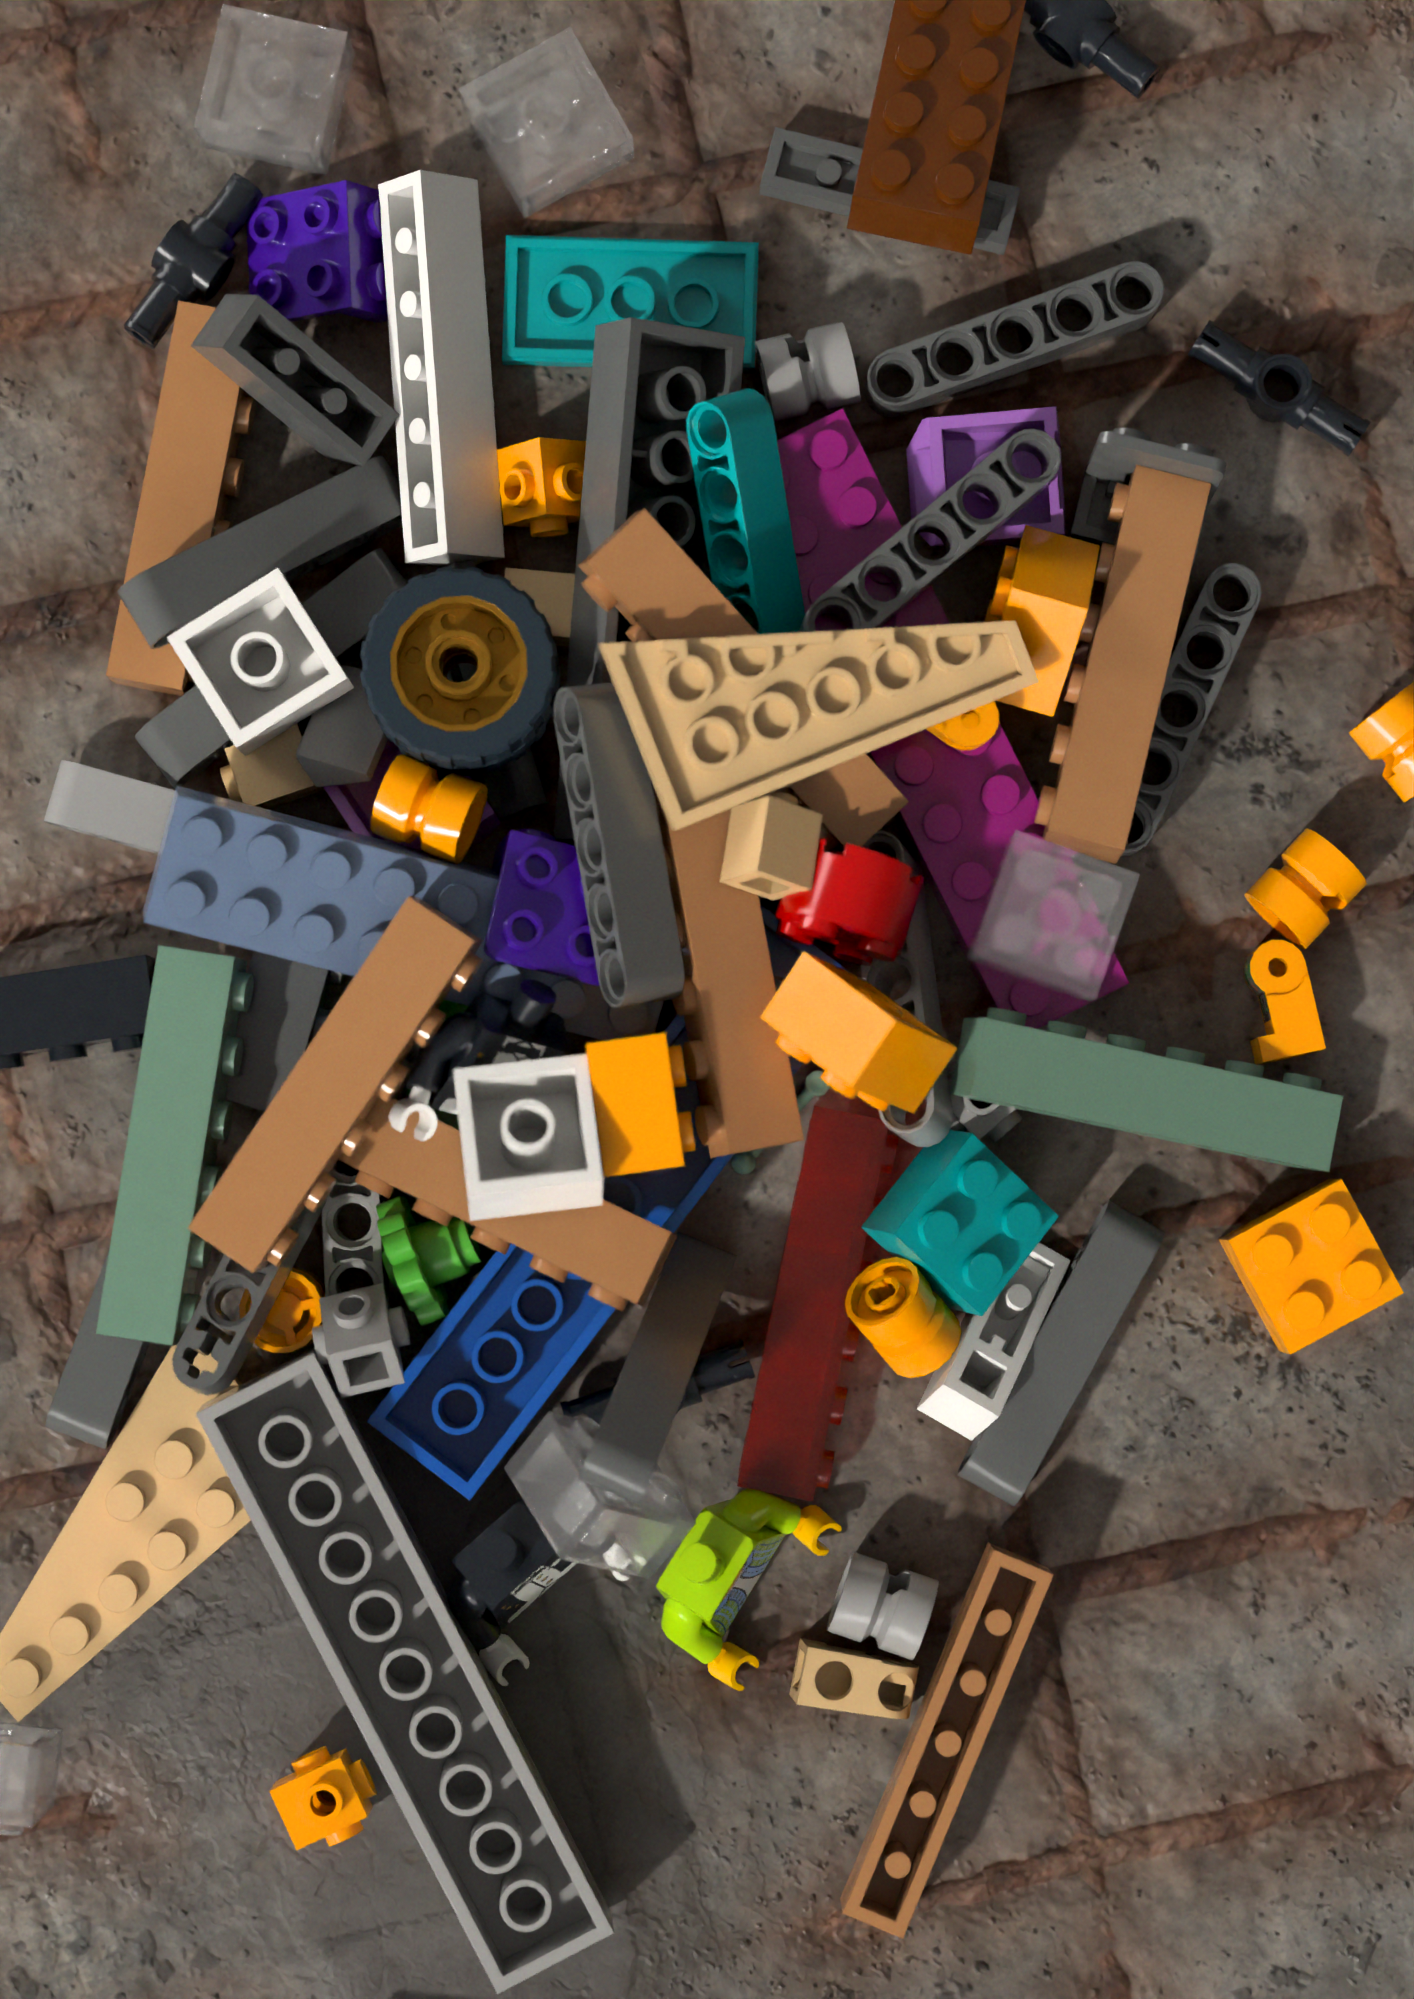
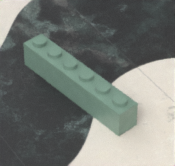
M158 945L96 1334L175 1346L178 1344L202 1298L201 1295L194 1294L198 1268L206 1269L210 1260L212 1245L189 1230L188 1227L223 1175L222 1166H216L215 1161L219 1140H227L233 1119V1103L225 1101L229 1075L237 1076L243 1056V1039L235 1037L239 1011L247 1012L249 1009L254 985L253 974L246 973V960L234 956Z
M989 1007L986 1018H964L950 1095L1303 1170L1327 1172L1330 1170L1343 1096L1321 1091L1322 1079L1301 1074L1284 1073L1283 1082L1262 1078L1263 1066L1235 1060H1226L1224 1070L1204 1065L1206 1054L1182 1048L1167 1047L1166 1057L1145 1053L1147 1041L1123 1035L1108 1034L1107 1043L1104 1044L1086 1040V1027L1064 1022L1048 1021L1047 1031L1025 1026L1026 1014Z

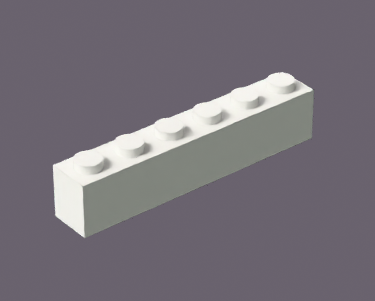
M418 170L378 184L394 410L399 413L395 420L405 563L446 567L455 562L474 560L476 565L505 558L478 180Z

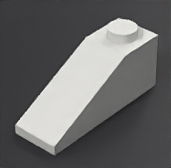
M1039 1242L983 1316L966 1313L960 1323L961 1336L958 1347L951 1358L934 1371L917 1410L971 1441L999 1418L1071 1260Z

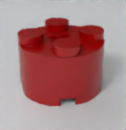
M819 838L812 890L792 893L781 898L776 913V918L779 920L776 934L787 940L806 945H813L814 939L836 945L834 952L836 957L859 965L871 966L873 958L894 962L896 956L902 953L924 878L922 875L911 877L912 867L892 857L863 847L846 843L844 852L839 851L836 854L823 852L827 839Z

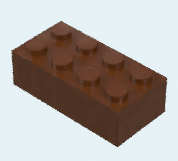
M895 0L854 187L847 229L968 255L972 254L1026 0Z

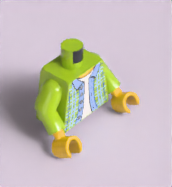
M753 1488L741 1490L732 1499L705 1507L699 1513L656 1586L666 1599L661 1618V1626L665 1635L698 1661L708 1664V1671L713 1677L737 1691L744 1690L745 1687L736 1682L735 1676L741 1664L747 1662L758 1669L759 1661L755 1656L731 1642H723L721 1637L725 1635L785 1535L793 1533L814 1554L824 1556L830 1550L818 1540V1537L829 1528L841 1532V1526L817 1505H809L800 1509L798 1505Z

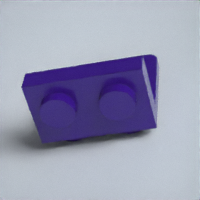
M344 180L264 197L258 201L257 207L247 220L249 295H259L290 322L336 313L375 323L388 321L379 190Z
M510 830L496 847L491 871L500 874L484 943L486 955L492 960L600 986L576 846L555 841L554 836L538 830Z

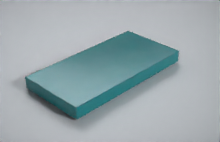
M506 235L502 343L503 365L592 367L596 325L633 317L745 337L742 372H755L759 242Z

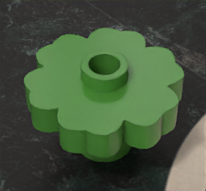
M400 1195L377 1204L376 1209L379 1216L377 1225L385 1250L382 1251V1259L395 1288L399 1287L411 1312H415L421 1326L447 1317L449 1314L446 1302L448 1294L444 1283L469 1274L471 1265L483 1261L479 1242L470 1238L474 1231L472 1225L457 1217H452L448 1226L432 1219L421 1222L416 1211H412L405 1195Z

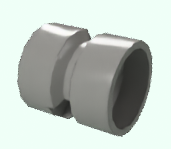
M842 321L810 328L807 330L804 340L797 341L790 333L755 341L766 401L769 403L773 414L774 423L808 415L810 407L814 403H819L825 410L860 403V387L849 337Z
M852 1551L834 1598L826 1630L860 1643L869 1635L876 1637L879 1649L913 1660L921 1645L933 1610L939 1581L907 1569L902 1570L896 1576L891 1575L886 1562Z

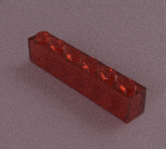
M812 1106L736 1480L739 1487L812 1502L816 1487L828 1489L835 1451L824 1449L828 1425H841L848 1391L846 1387L837 1386L841 1361L853 1363L860 1330L854 1323H849L850 1318L846 1312L845 1300L848 1289L855 1278L873 1264L871 1261L862 1260L866 1237L869 1234L861 1226L883 1199L875 1197L879 1173L891 1174L899 1136L887 1134L888 1127L881 1119Z

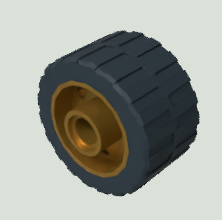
M446 567L436 569L437 572L424 576L420 574L408 580V584L400 590H394L384 600L385 604L377 614L374 613L368 625L369 632L366 641L362 643L360 655L363 661V671L360 672L361 681L368 704L385 736L390 742L393 741L398 746L402 754L428 764L431 768L436 769L438 773L444 771L460 776H471V773L484 771L489 773L501 769L500 766L512 760L515 762L527 753L526 750L535 741L538 742L546 732V725L550 717L554 716V701L557 690L560 688V668L551 627L544 613L541 614L536 608L534 600L524 590L520 591L511 584L510 580L498 574L494 576L483 572L482 569L467 567V569ZM459 663H470L477 667L473 677L465 682L455 683L446 678L448 671Z

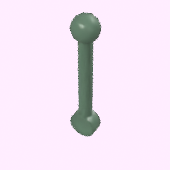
M814 1071L807 1076L805 1088L796 1097L799 1112L814 1096H822L830 1089V1086L820 1078L823 1071ZM765 1148L735 1153L731 1159L734 1171L743 1175L751 1173L756 1167V1158Z

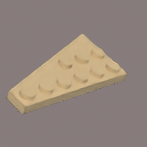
M1016 621L598 644L670 828L674 831L1039 683Z
M177 1345L171 1346L0 1633V1702L17 1722L21 1721L251 1521L196 1415L202 1404L242 1383L235 1378L227 1389L218 1394L204 1395L195 1392L179 1381L173 1371L172 1358ZM198 1353L194 1358L193 1365L200 1370V1373L203 1370L213 1373L219 1362L211 1356V1353L208 1356Z

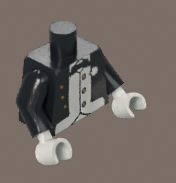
M524 980L521 982L513 1001L482 994L472 1000L465 1012H457L445 1020L431 1041L425 1047L419 1046L406 1084L411 1093L409 1098L399 1100L391 1108L389 1120L392 1127L399 1132H403L408 1116L418 1110L420 1118L414 1130V1138L419 1141H426L432 1137L437 1128V1116L433 1109L458 1115L453 1069L580 1055L577 1045L567 1039L564 1019L558 1014L551 1012L557 999L555 992L549 986L537 980Z
M562 1494L553 1499H522L457 1554L452 1561L459 1577L454 1581L447 1595L448 1604L474 1648L480 1650L479 1658L483 1666L503 1686L509 1684L502 1676V1670L508 1662L517 1659L525 1669L529 1667L530 1662L528 1657L508 1635L501 1634V1629L507 1626L589 1552L600 1549V1553L612 1574L621 1581L630 1579L628 1572L622 1564L624 1560L630 1557H639L644 1563L648 1562L647 1555L631 1530H614L613 1525L580 1498L571 1494Z

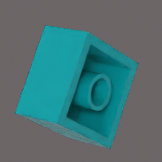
M950 1130L940 1143L921 1149L861 1228L892 1257L910 1260L930 1283L932 1291L950 1309L983 1316L1059 1215L973 1133Z

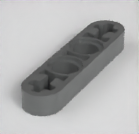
M327 1197L315 1212H312L307 1207L304 1209L292 1227L300 1236L288 1256L278 1267L269 1262L266 1268L252 1273L224 1254L175 1348L172 1358L173 1371L178 1380L197 1393L212 1395L227 1389L235 1380L321 1214ZM240 1287L248 1289L252 1301L248 1313L237 1321L224 1320L220 1306L227 1292ZM214 1324L226 1334L233 1335L234 1338L231 1344L207 1332L210 1325ZM198 1353L206 1356L211 1353V1356L219 1362L213 1373L205 1370L200 1373V1370L193 1365L194 1358Z

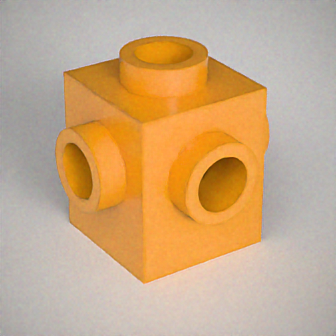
M538 437L497 450L504 526L530 527V535L532 537H554L569 533L568 524L580 521L586 441Z
M326 1746L315 1749L291 1762L294 1773L277 1780L269 1791L296 1850L324 1837L328 1845L333 1846L363 1831L364 1827L360 1820L368 1817L373 1807L369 1798L377 1794L371 1774L362 1759L352 1762L346 1748L330 1755ZM319 1791H329L333 1794L336 1801H326L321 1797Z

